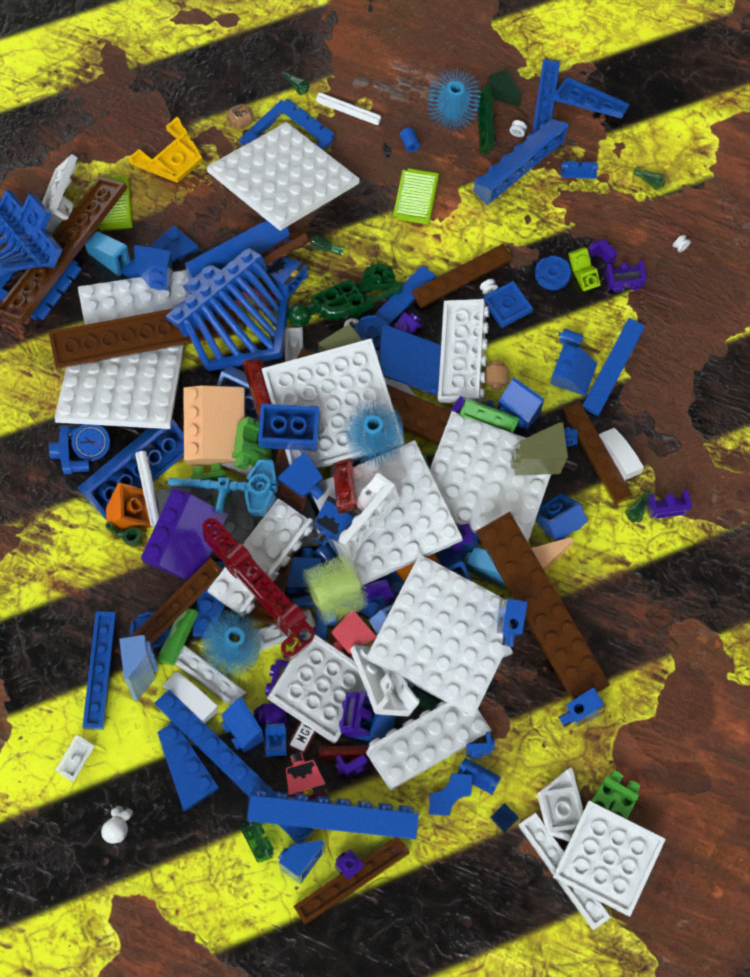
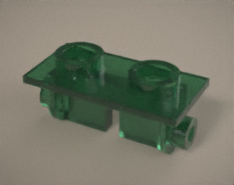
M248 821L249 823L240 825L239 828L257 863L272 859L275 849L272 847L267 836L262 838L265 831L261 823Z

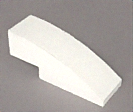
M615 428L599 434L624 480L642 473L644 468L628 442Z
M178 672L162 685L166 690L169 689L204 724L219 711L218 706Z

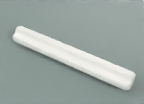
M319 93L316 101L320 104L375 125H379L381 121V115L326 94Z
M140 451L135 456L150 525L154 527L160 517L147 452Z

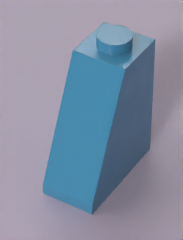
M98 231L85 243L87 253L117 276L122 275L121 270L131 262L128 248L125 244Z
M474 547L472 553H467L464 562L468 572L505 590L508 589L486 550Z

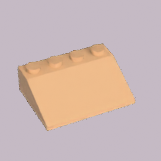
M194 386L184 388V461L191 467L236 462V459L232 457V452L234 451L237 424L245 419L244 387Z

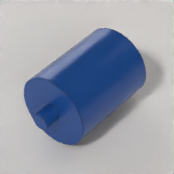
M406 128L400 132V137L407 152H414L420 148V142L413 128Z
M566 328L563 330V333L559 332L558 334L561 337L559 343H566L580 348L584 335Z

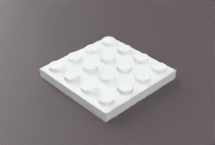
M307 632L303 640L310 639V633ZM314 635L312 644L296 658L289 661L267 699L332 743H336L341 735L339 722L343 716L342 703L346 698V693L360 692L361 690L366 692L355 661L317 635Z
M588 801L552 878L630 917L665 842V838Z

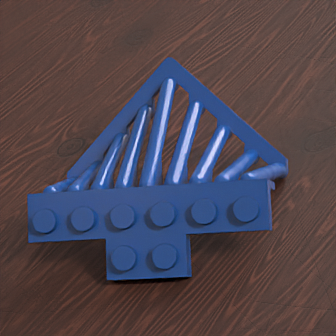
M5 190L1 199L0 234L4 233V235L0 238V246L7 242L8 244L0 251V278L6 276L8 272L37 267L54 268L61 255L62 248L45 230L52 213L35 194L29 193L23 204L11 190Z
M249 248L241 252L239 256L229 262L222 270L211 264L203 268L201 272L183 286L185 292L190 294V296L166 315L167 320L178 327L184 337L189 334L198 356L207 371L283 357L290 303L288 298L282 294L265 271L267 267L262 256ZM257 277H261L264 280V282L267 284V286L278 299L279 305L275 302V300L264 288V286L257 279ZM249 284L255 286L258 292L262 295V297L266 300L269 306L273 309L274 313L278 314V318L271 312V310L260 299V297L249 286ZM240 291L248 294L272 325L276 327V331ZM232 298L239 301L270 335L271 339L274 340V344ZM223 305L233 310L268 349L259 350ZM214 313L220 315L251 353L242 354ZM206 319L213 325L234 356H223L204 323ZM197 327L203 334L216 359H208L195 332Z

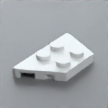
M572 768L567 769L537 793L547 834L566 841H570L584 812Z

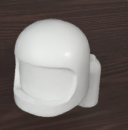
M121 806L112 809V818L103 825L101 830L102 837L106 842L118 843L126 837L128 832L126 820L133 815L131 809L124 811Z

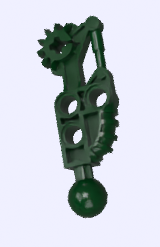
M380 261L377 264L371 262L370 267L365 269L362 281L358 283H353L350 280L342 281L311 296L312 304L308 306L302 304L293 305L289 309L288 320L293 326L303 327L309 323L311 316L317 314L319 318H328L329 321H332V319L339 321L342 318L345 320L348 316L360 317L365 311L373 308L375 302L393 294H401L402 283L395 280L392 266H388L386 262L384 264H381ZM374 290H385L375 297L366 295Z

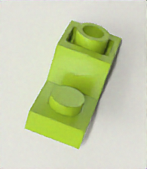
M584 247L568 253L572 271L582 290L587 291L601 286L597 268L591 266L588 249Z

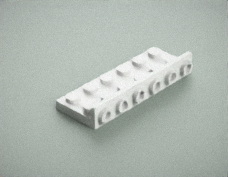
M484 299L444 301L438 389L439 403L456 402L460 395L482 403V400L485 399V389L482 387L483 383H485L483 368L487 365V357L484 355V350L488 348L485 333H488L489 329L488 322H486V317H489V306H486Z
M277 499L243 545L250 552L252 559L274 582L279 575L278 570L281 566L285 567L290 561V554L293 551L296 552L302 545L301 540L303 537H308L314 528L312 526L313 519H307L286 503ZM226 567L207 590L209 594L230 609L232 608L237 614L238 612L240 616L242 614V617L246 612L250 614L255 607L254 602L256 598L238 578L236 579L230 574Z
M442 701L433 711H430V709L424 711L420 718L415 721L413 719L408 720L399 730L396 728L392 729L383 739H374L369 743L366 754L391 791L466 748V744H472L485 737L486 732L491 733L492 730L478 709L475 715L472 716Z

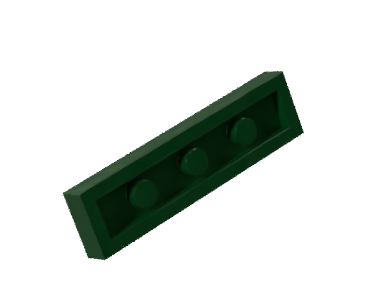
M485 85L477 94L481 97H477V100H480V102H477V105H479V150L482 154H487L495 145L492 87Z

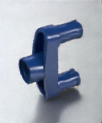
M62 425L59 442H49L50 459H60L64 475L72 474V472H89V460L71 461L69 456V440H71L75 430L80 426L70 427V425Z
M312 597L293 598V603L300 609L312 607L315 610L317 630L314 633L327 642V627L337 625L336 618L331 621L327 620L328 614L322 615V610L319 613V608L317 616V606H315ZM299 634L300 638L303 640L306 634Z

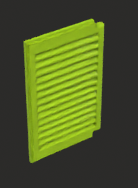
M408 168V171L402 170L393 217H398V220L429 225L439 173Z
M128 176L108 177V179L124 182L128 188L97 229L107 231L133 228Z

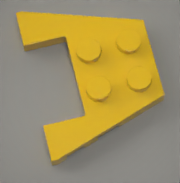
M176 117L166 126V130L177 138L153 159L138 149L128 158V162L178 183L203 162V159L188 136L186 129L182 126L180 119Z

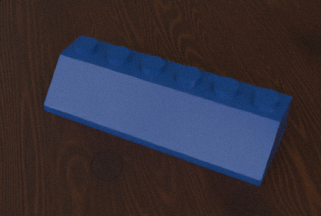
M551 119L548 123L544 122L535 134L531 133L526 138L523 144L519 143L516 145L512 153L504 155L500 163L496 166L492 165L484 176H479L474 181L473 191L488 206L565 141L569 125L566 122Z
M266 220L185 263L187 277L190 280L209 264L222 270L247 248L260 254L290 235L288 228L286 227L280 231Z
M173 419L170 429L148 428L77 487L85 499L105 520L106 507L118 483L143 489L135 456L137 452H147L153 481L184 456V434Z

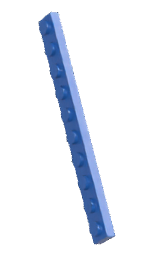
M169 689L154 703L248 797L249 792L254 793V789L267 790L268 794L275 795V792ZM278 825L297 844L303 843L314 832L313 828Z

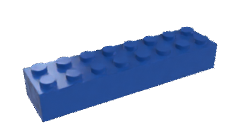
M254 789V793L249 792L246 818L250 822L416 839L419 813L414 811V808H411V806L399 805V808H393L388 803H378V806H372V803L369 801L358 800V804H353L349 799L337 798V802L330 801L329 797L324 796L310 799L306 794H296V797H289L288 793L275 791V795H270L267 790Z

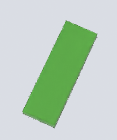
M468 398L465 399L459 416L463 418L478 420L510 433L514 432L519 421V417Z
M186 609L174 621L157 657L159 663L175 665L198 616L196 610Z

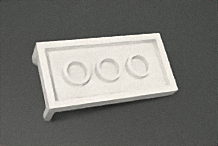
M72 154L55 169L42 201L52 213L45 228L48 233H52L63 219L67 220L72 212V201L63 196L65 189L71 183L70 176L77 168L75 165L77 157Z
M376 474L371 482L362 490L357 501V507L363 512L360 515H356L348 530L345 529L340 534L338 541L344 555H347L349 559L352 558L400 500L395 484L381 474Z
M353 645L350 651L375 714L409 716L419 704V699L410 690L404 677L366 660L365 658L371 646Z

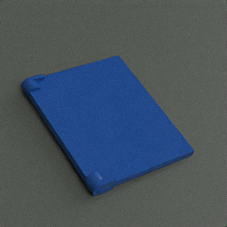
M383 325L378 357L383 377L437 395L439 389L441 345Z

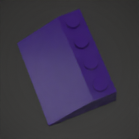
M173 487L141 556L142 562L187 581L209 559L212 553V549L203 539V522L208 518H215L224 526L228 514L225 512L217 513L215 512L216 507Z

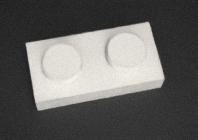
M76 735L55 771L69 781L74 782L95 746L81 736Z

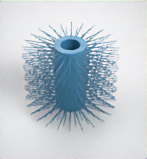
M455 75L448 80L445 78L448 83L444 82L445 85L441 83V87H437L441 91L431 89L432 92H437L440 95L429 94L428 96L439 98L436 100L429 98L428 101L438 102L437 104H429L432 107L433 105L439 107L426 108L432 109V111L433 109L440 110L433 113H440L438 115L439 119L447 121L448 124L451 119L450 128L452 119L454 120L458 116L463 118L462 115L466 117V113H470L467 111L469 109L473 112L478 110L477 108L472 109L468 105L477 107V102H480V100L476 98L474 100V98L471 99L469 97L481 98L480 95L470 94L471 92H478L476 89L475 91H468V89L476 88V85L475 87L465 88L464 84L468 83L469 80L464 82V80L461 81L458 78L457 81V75L456 81Z
M373 402V415L372 410L370 414L368 404L367 410L361 412V417L356 412L358 418H350L352 421L347 422L350 425H345V427H351L345 428L347 445L348 441L350 443L351 450L355 449L356 446L358 447L355 453L363 448L359 456L365 452L372 462L373 457L371 458L370 456L374 454L376 467V449H378L377 456L379 451L382 461V455L388 453L387 448H390L389 451L393 453L391 447L396 445L399 447L398 444L402 443L398 438L401 436L397 434L404 436L402 420L401 424H399L398 418L395 416L394 418L390 417V413L386 414L390 409L384 412L378 406V409L375 410Z
M231 611L228 618L227 614H225V620L221 619L224 622H216L219 625L216 630L212 624L208 626L209 628L205 629L204 633L206 634H203L202 640L207 642V644H212L208 646L201 644L204 646L203 648H212L203 651L208 652L209 660L211 659L216 663L212 668L216 666L217 669L222 662L219 668L220 671L225 661L223 670L226 665L225 672L227 673L229 666L231 668L232 663H234L232 672H228V678L230 673L232 677L233 671L236 668L235 664H238V670H241V664L250 667L248 663L251 665L250 661H252V664H254L253 662L256 663L254 660L257 656L255 649L259 653L260 645L258 644L263 643L253 641L261 639L252 636L254 631H256L254 630L256 627L252 629V626H245L251 620L247 622L246 619L243 625L242 620L238 628L240 619L239 621L237 617L235 619L234 613L230 621Z

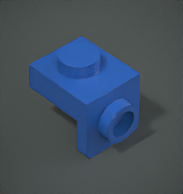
M266 724V756L287 755L285 724Z
M486 732L485 743L466 744V757L478 760L482 759L483 756H490L491 750H495L494 737L491 738L490 732Z

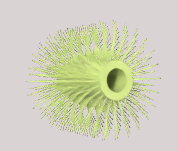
M345 556L342 560L339 557L335 564H330L331 562H329L327 568L332 565V571L326 570L327 568L325 567L315 570L314 566V570L309 571L314 573L307 576V578L309 575L311 577V585L309 586L311 596L307 597H312L315 606H317V616L319 608V613L322 610V615L325 613L330 615L327 619L330 621L334 619L332 616H339L341 614L344 616V613L341 612L348 610L354 612V609H359L356 606H360L361 609V605L358 604H361L364 599L360 595L362 592L360 590L362 586L360 582L364 581H359L356 572L354 573V561L353 571L352 566L349 569L350 565H346L347 562L344 561L346 560Z

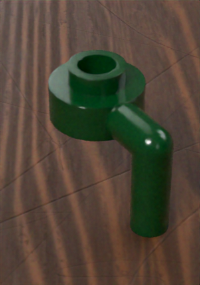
M111 522L105 525L108 531L116 537L123 538V541L130 547H137L143 542V532L137 527H129L123 531L119 530Z

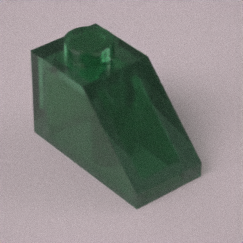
M507 69L488 76L486 85L492 87V95L495 100L514 106L521 105L522 94Z

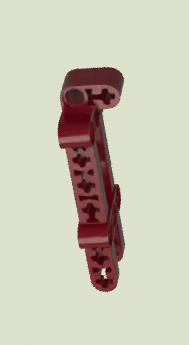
M206 519L202 525L204 541L224 562L230 574L234 578H238L275 619L281 631L287 636L281 644V655L288 660L296 658L314 640L315 633L306 621V615L295 603L293 604L252 559L246 547L238 543L217 519ZM306 631L310 633L311 638L302 640L299 634ZM296 639L298 644L294 646L293 653L291 651L286 652V646L292 647Z

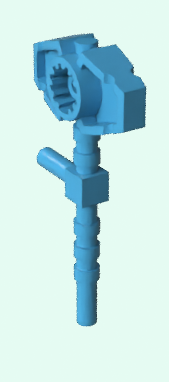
M259 459L247 476L248 483L231 481L230 478L221 477L218 478V481L210 479L169 478L168 485L218 489L219 495L215 509L217 513H223L227 493H230L231 490H241L245 493L249 514L251 516H265L276 500L274 494L278 491L279 482L273 460Z

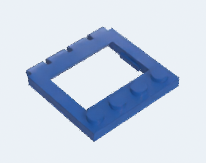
M286 99L285 101L280 100L240 137L239 143L244 146L259 138L260 134L272 126L283 113L319 139L316 145L323 151L333 143L335 133L327 127L323 128L322 123L314 117L310 118V114L300 107L297 108L298 106L295 103Z
M72 260L30 315L31 318L44 320L51 311L49 306L54 307L62 297L60 293L64 294L72 284L70 279L75 280L82 271L76 261ZM8 272L6 276L0 278L1 301L9 293L4 290L3 286L8 280H11L14 272Z

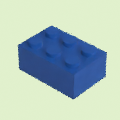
M261 404L258 434L259 448L318 451L320 408Z

